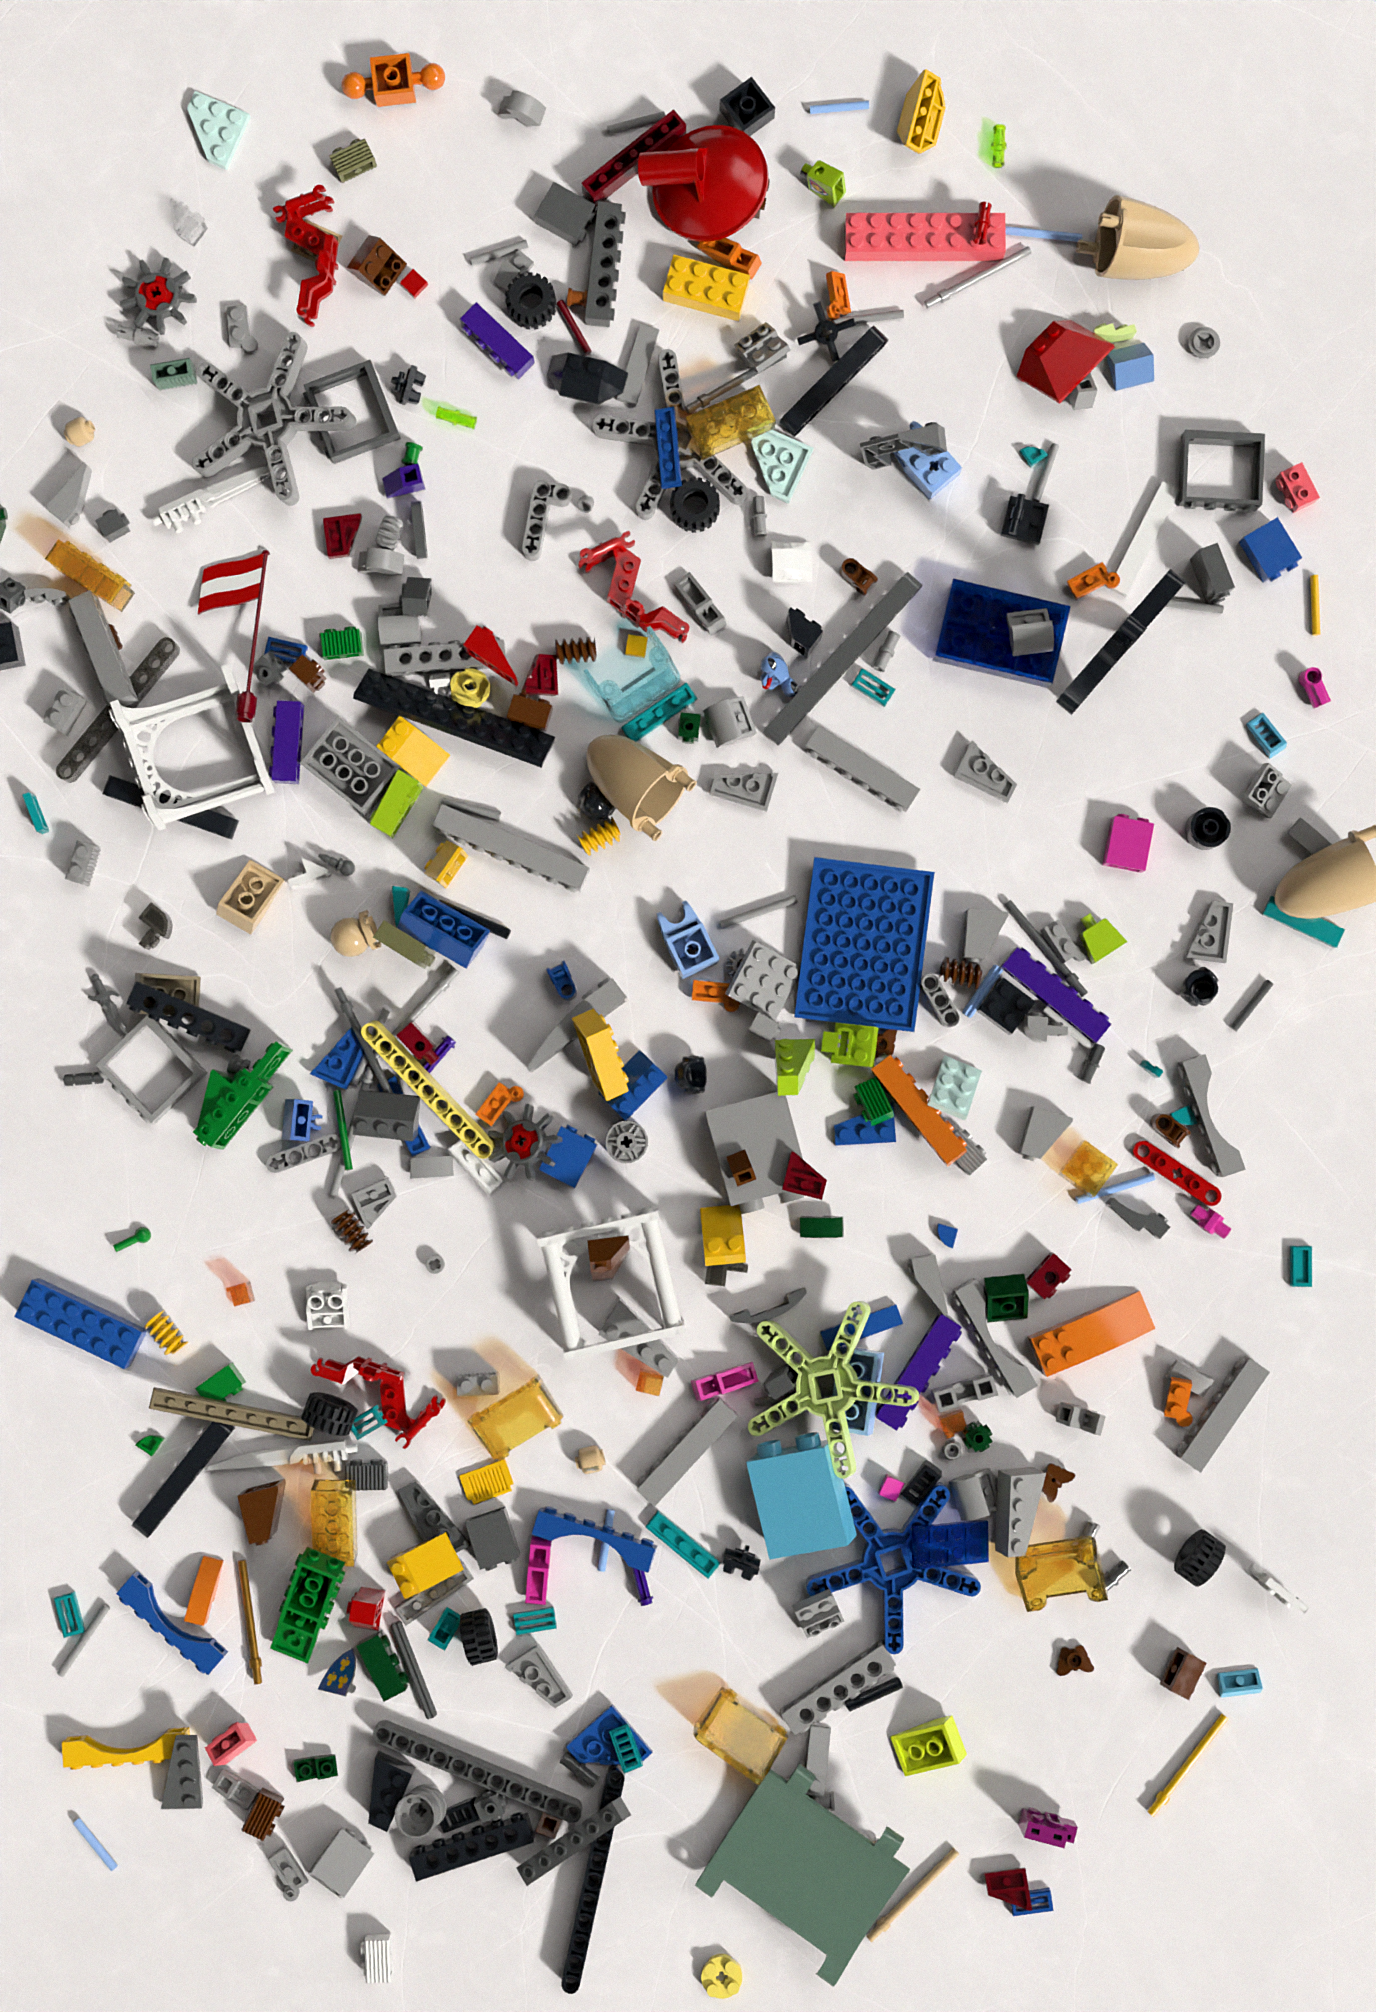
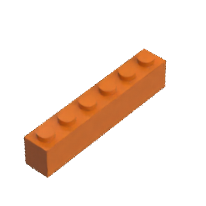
M889 1055L871 1069L872 1074L877 1077L880 1084L947 1167L967 1152L965 1148L967 1146L966 1142L961 1136H955L952 1132L954 1128L948 1120L944 1122L939 1116L942 1114L940 1110L927 1105L928 1095L922 1088L918 1090L914 1085L916 1080L910 1073L906 1074L902 1070L904 1066L897 1057L893 1058Z

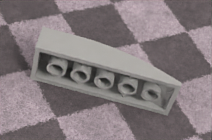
M608 978L604 979L598 984L599 989L595 992L590 990L581 997L583 1001L560 1021L540 1046L527 1067L530 1072L535 1071L578 1038L572 1021L573 1017L594 1008L598 1015L602 1014L605 1018L628 1000L613 978L611 980H608Z

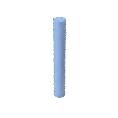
M869 101L810 106V114L869 109Z
M607 1509L604 1525L613 1526L615 1510ZM603 1541L601 1543L597 1568L601 1572L606 1570L609 1545Z
M80 1818L75 1820L73 1825L110 1871H113L118 1866L83 1821Z

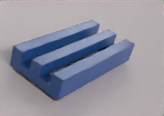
M268 636L264 654L271 650L300 657L303 654L306 657L308 646ZM271 643L301 649L302 651L300 653L271 646ZM274 654L276 657H279L283 662L293 664L297 660Z
M1050 1888L1029 1890L1030 1898L1047 1895L1046 1897L1031 1898V1905L1048 1902V1905L1034 1906L1032 1911L1024 1908L1016 1909V1905L1011 1904L1013 1916L1054 1911Z

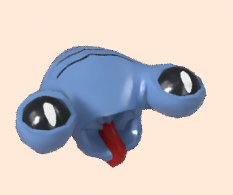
M775 651L770 652L762 659L760 664L762 688L772 690L777 685H780L787 697H794L798 692V685L790 677L786 662L779 653Z

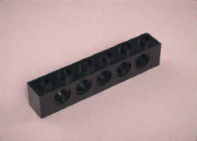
M135 981L126 1001V1004L130 1005L129 1010L139 1014L142 1010L149 1013V1018L158 1022L160 1018L168 1021V1026L179 1029V1026L187 1029L186 1033L194 1037H198V1035L206 1037L205 1041L213 1045H217V1042L225 1045V1050L235 1053L236 1050L242 1051L251 1031L246 1026L139 981ZM149 996L155 999V1005L150 1008L143 1004L144 999ZM166 1005H172L175 1009L174 1013L170 1016L163 1013V1008ZM185 1013L193 1014L194 1019L191 1023L186 1024L182 1021V1016ZM204 1021L212 1022L213 1026L210 1031L206 1032L201 1029V1024ZM223 1029L231 1030V1036L228 1039H222L220 1032Z
M517 1812L511 1815L509 1819L502 1820L500 1818L492 1821L491 1825L485 1827L478 1825L469 1832L463 1833V1831L453 1834L451 1838L445 1840L444 1838H439L427 1846H424V1844L418 1845L410 1852L409 1861L417 1882L534 1843L535 1833L528 1812L524 1814ZM508 1828L514 1829L516 1834L508 1835L505 1830ZM493 1835L496 1841L490 1842L486 1839V1836ZM472 1841L477 1847L469 1848L466 1843ZM454 1848L457 1854L451 1855L447 1849ZM433 1854L438 1860L431 1861L427 1856Z

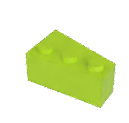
M398 769L389 788L382 796L378 809L374 810L370 816V825L387 836L394 838L424 788L421 783Z
M815 1039L775 1040V1070L778 1096L799 1094L805 1081L806 1073L810 1070V1064L815 1059Z

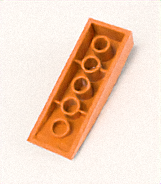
M1137 1291L1027 1337L1042 1374L1048 1377L1132 1341L1154 1330L1155 1326L1141 1292Z

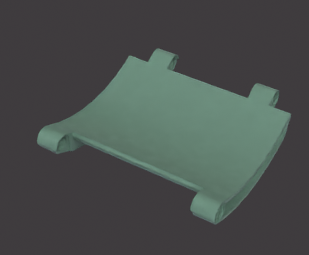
M800 1763L788 1781L769 1769L715 1851L695 1886L711 1898L715 1895L723 1880L826 1954L825 1961L816 1975L834 1987L868 1930L910 1871L909 1867L894 1857L901 1847L904 1837L891 1828L886 1827L880 1839H877L875 1843L806 1795L816 1775Z

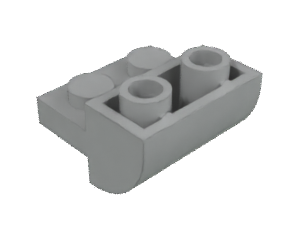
M767 322L758 326L754 331L734 344L745 365L749 369L753 368L758 374L791 351L789 345L778 336L776 330Z
M399 603L378 605V631L381 647L393 645L408 646L410 644L421 645L420 615H404L402 607H399Z
M1047 608L1007 613L1006 619L1010 633L1009 641L1013 656L1053 651L1054 631Z
M743 696L731 700H723L703 710L716 748L757 734Z
M1263 763L1244 793L1242 800L1247 806L1254 807L1266 818H1272L1292 784L1282 777L1283 774L1270 763Z
M1027 1013V1016L1021 1022L1025 1035L1037 1043L1047 1042V1035H1068V1027L1063 1026L1062 1022L1048 1023V1017H1043V1013Z
M985 1468L970 1475L965 1474L949 1481L962 1521L980 1519L989 1516V1513L997 1510V1487L991 1468Z
M830 1589L792 1605L807 1638L817 1636L822 1631L835 1628L840 1623L845 1622Z

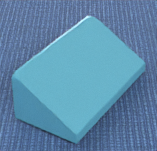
M1258 1668L1217 1673L1221 1698L1261 1693L1263 1689Z

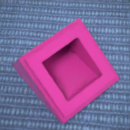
M886 1474L878 1494L896 1502L905 1483Z

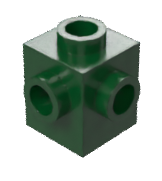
M979 1421L969 1423L965 1426V1430L962 1431L965 1436L962 1439L968 1450L972 1448L975 1453L987 1450L990 1447L989 1444L993 1442L990 1438L993 1435L987 1424L983 1426ZM977 1435L982 1436L980 1440L975 1441Z

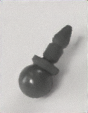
M326 854L318 855L323 862L336 866L335 870H339L345 876H350L355 871V865L350 860H343V858L337 860Z

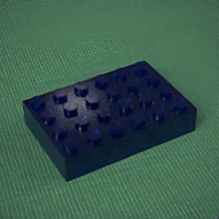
M953 578L932 661L1050 688L1054 681L1071 606ZM1047 608L1054 631L1053 651L1013 656L1009 641L1010 633L1006 619L1007 613Z

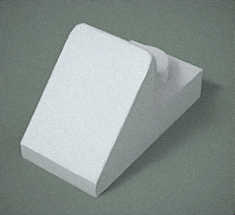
M301 858L306 873L303 871L297 872L292 875L291 879H288L291 888L296 889L331 875V872Z

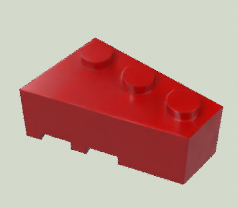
M361 1587L358 1592H355L354 1597L348 1602L346 1614H350L349 1622L354 1627L379 1631L385 1590Z

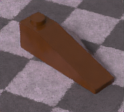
M629 1235L587 1240L593 1282L613 1279L630 1249Z

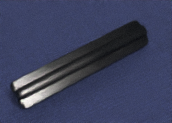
M896 1677L860 1693L854 1699H847L845 1705L848 1711H853L902 1689L903 1684L900 1678Z

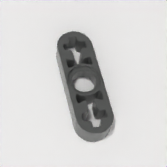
M421 501L411 502L415 550L417 559L428 558L423 506Z

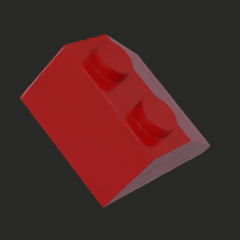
M476 625L463 644L466 653L517 687L519 683L516 675L495 640V636L492 635L493 632L485 626L481 628Z

